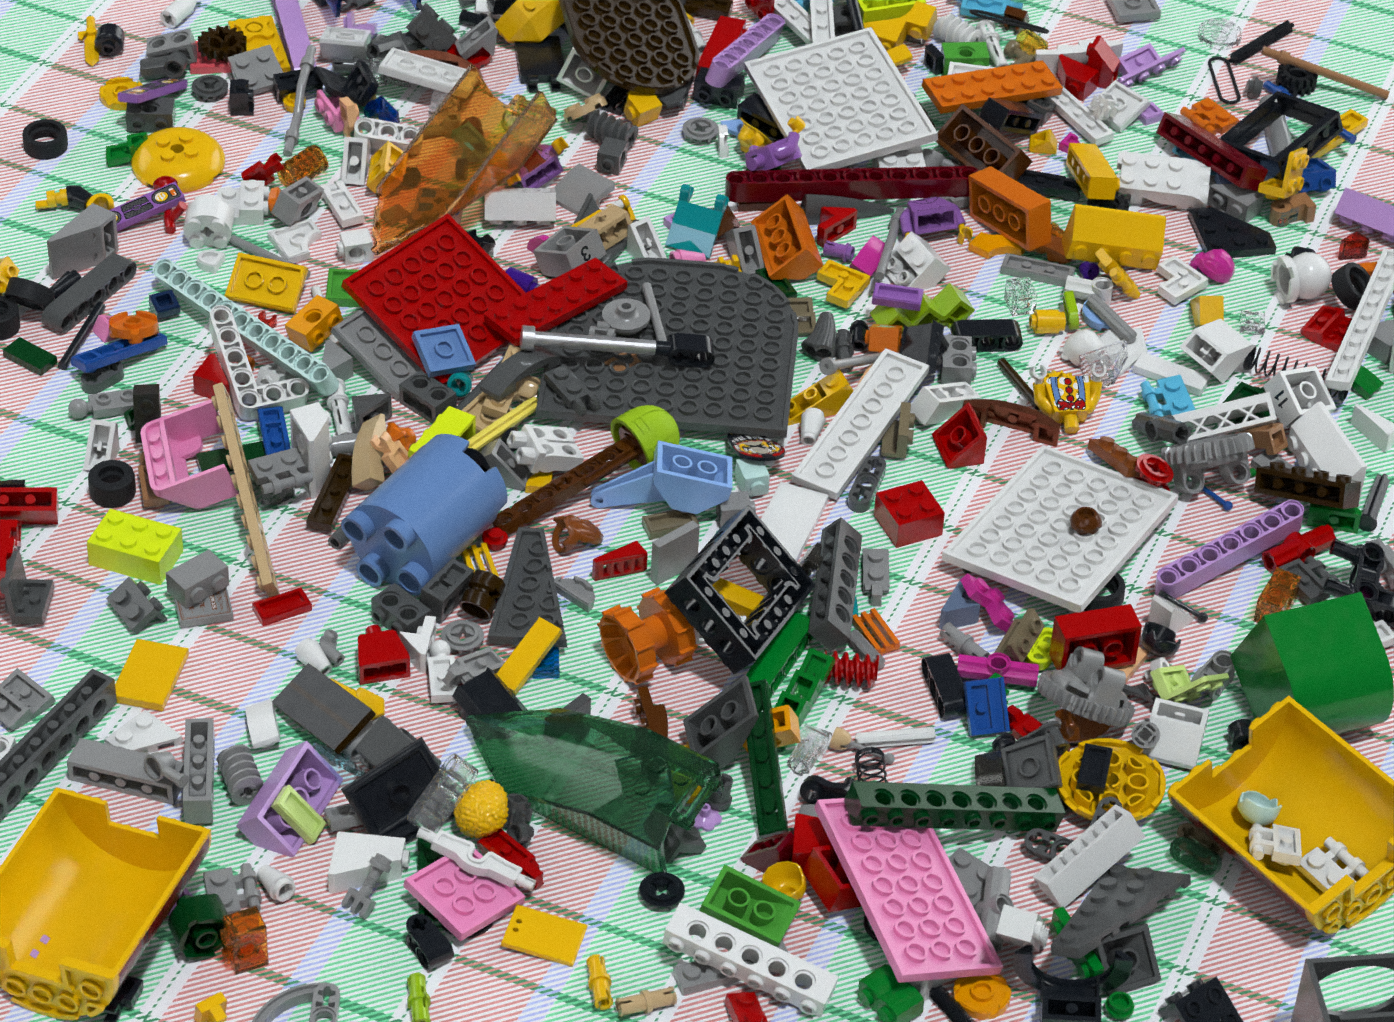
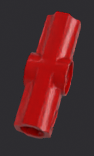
M1327 524L1325 526L1321 525L1302 535L1297 531L1292 532L1284 539L1282 544L1262 553L1265 568L1271 573L1273 571L1277 572L1280 566L1296 559H1300L1304 563L1308 556L1314 557L1316 553L1331 546L1332 541L1336 538L1333 528Z

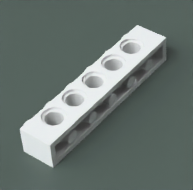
M681 902L665 929L662 943L667 945L670 950L677 953L682 952L693 957L696 962L702 965H710L720 970L727 977H735L742 980L755 990H763L773 995L778 1001L789 1002L799 1007L806 1014L816 1015L821 1018L836 988L839 976ZM691 935H698V936H700L702 939H700V940L693 939V938L691 937ZM723 947L727 949L728 952H721L717 948ZM743 960H751L755 964H747ZM770 972H777L781 976L775 977L771 975ZM797 985H805L808 989H800Z

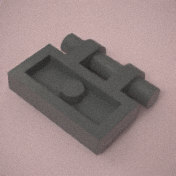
M1308 556L1304 563L1300 559H1296L1278 568L1277 573L1307 605L1330 598V594L1323 593V586L1328 577L1340 581L1339 578L1334 574H1330L1325 569L1326 566L1320 560H1316L1313 556Z

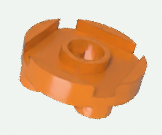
M127 311L121 312L109 319V336L111 338L128 339V342L131 344L141 343L143 338L159 333L157 316L148 311H136V315L128 316Z

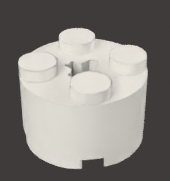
M208 194L197 196L195 201L189 202L183 232L189 240L190 246L193 248H201L203 246H215L218 249L225 248L232 234L235 216L233 206L229 202L228 205L222 202V198L219 196Z

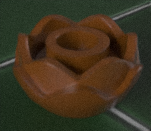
M1081 507L1075 510L1070 517L1071 528L1080 535L1087 533L1095 534L1102 527V518L1095 509Z

